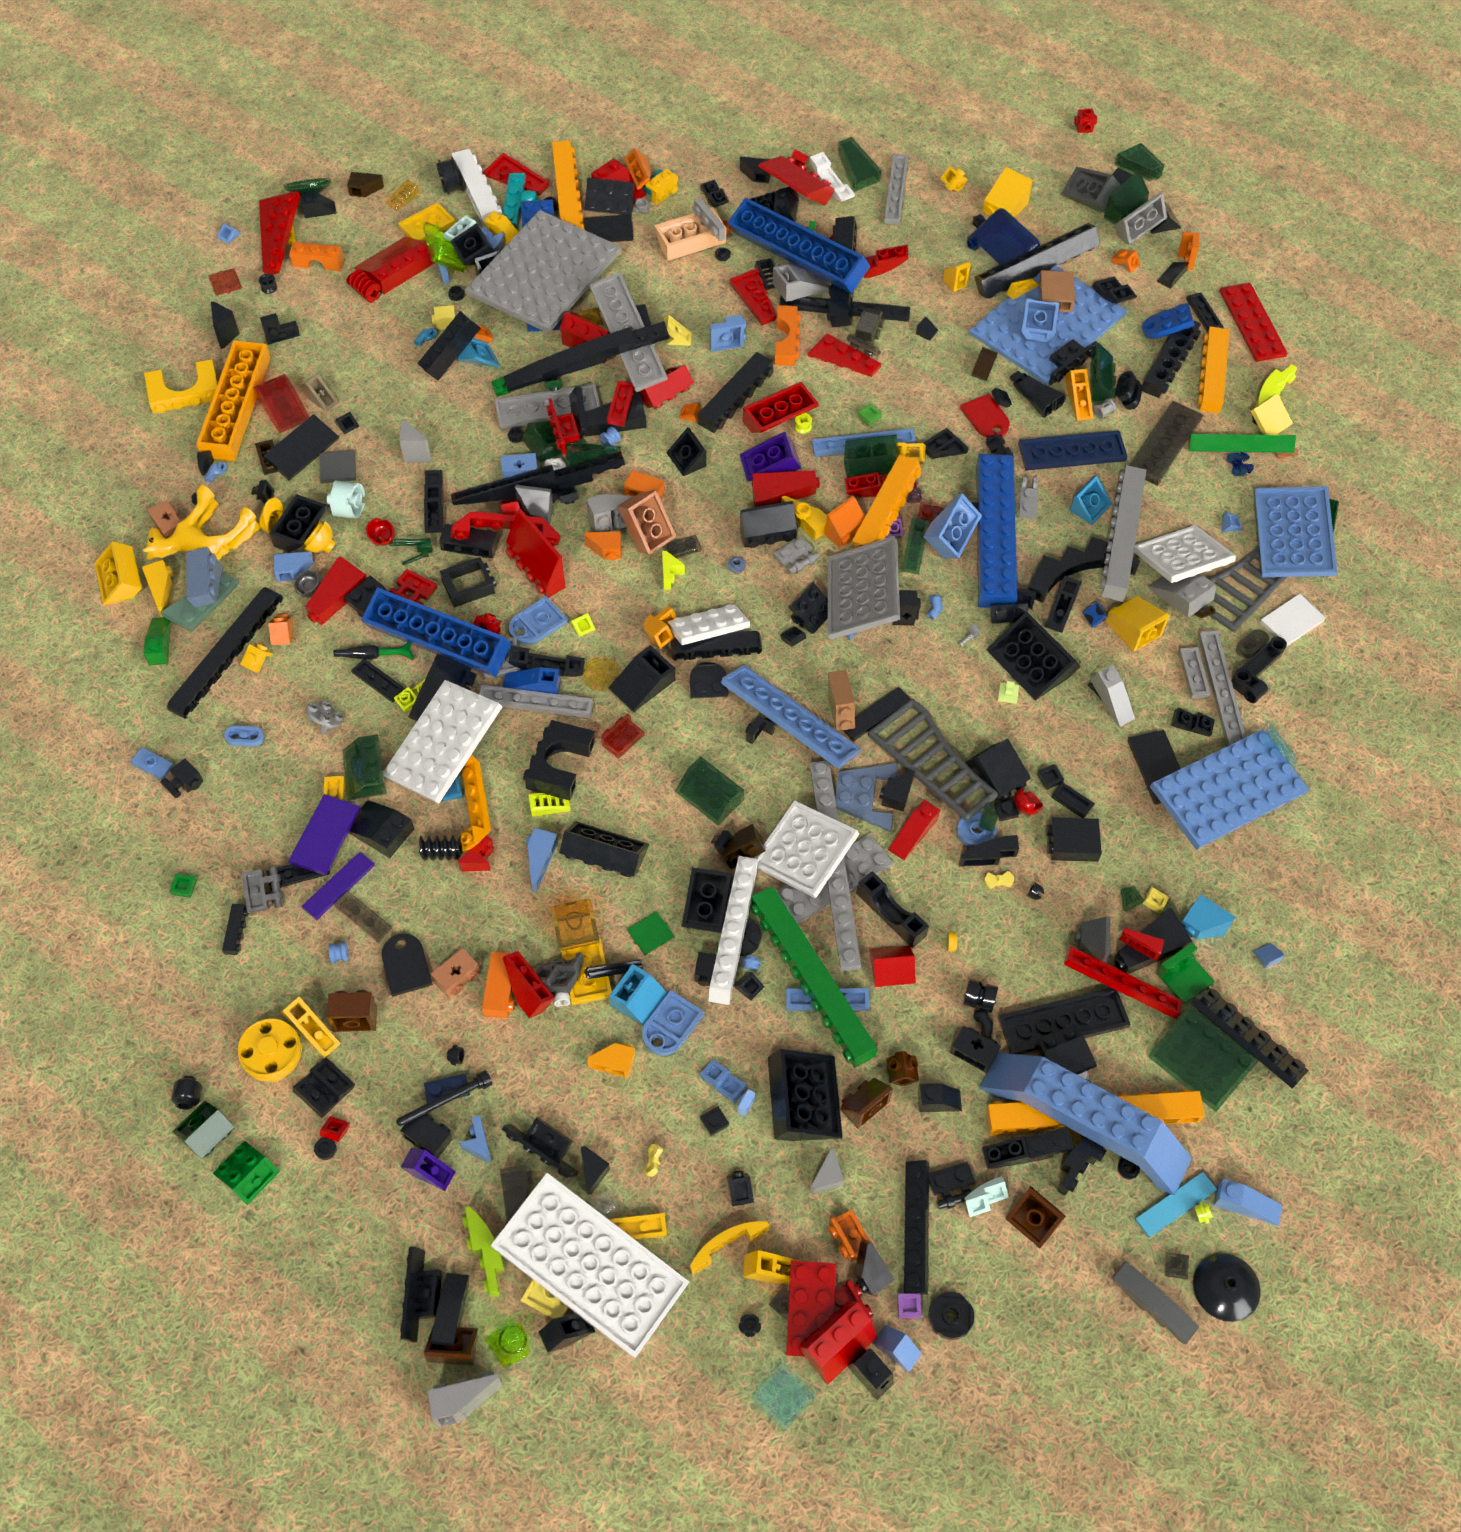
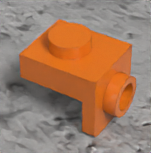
M1121 249L1111 258L1114 264H1126L1128 272H1133L1140 265L1136 250Z

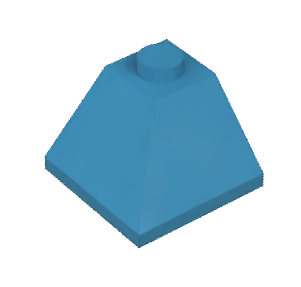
M473 338L456 358L460 362L464 361L470 364L491 367L500 366L489 344L477 338Z
M1200 894L1181 924L1189 937L1195 939L1221 937L1226 934L1236 917Z

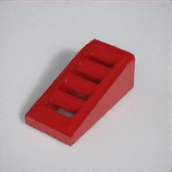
M1124 928L1119 937L1120 941L1155 961L1161 955L1164 940L1128 928Z

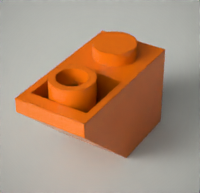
M287 613L276 614V617H273L268 623L271 645L290 644L293 641V615L288 616Z

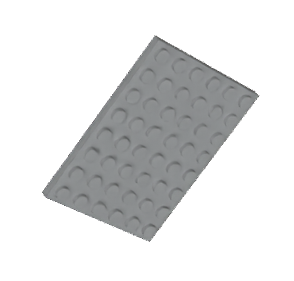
M539 210L465 289V292L468 296L549 333L564 317L565 312H568L590 287L589 284L594 283L619 255L621 246Z

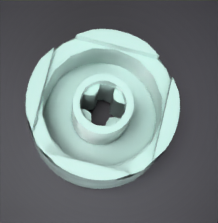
M335 480L331 494L327 495V504H330L332 515L336 517L359 518L365 506V503H362V497H365L364 488L359 483Z

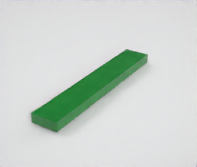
M1190 434L1189 451L1295 453L1296 435Z

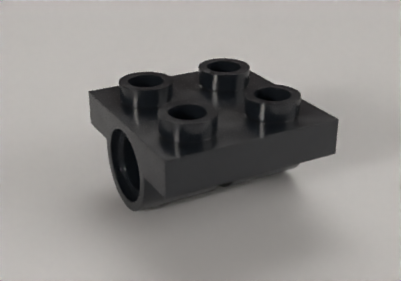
M814 582L810 583L788 606L793 612L791 615L792 621L796 624L799 623L800 627L806 628L811 634L815 633L828 619V599Z

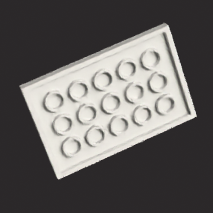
M444 680L381 775L439 804L502 709V706L498 702Z

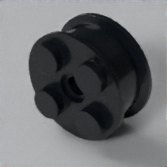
M453 156L445 161H440L439 159V163H436L439 177H443L441 184L444 193L447 192L450 195L452 191L460 190L462 192L460 177Z

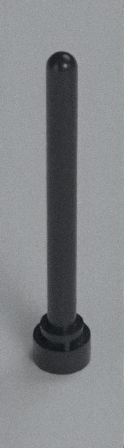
M483 1070L476 1074L473 1081L399 1117L396 1123L398 1126H403L476 1088L486 1089L492 1086L491 1077L486 1070Z

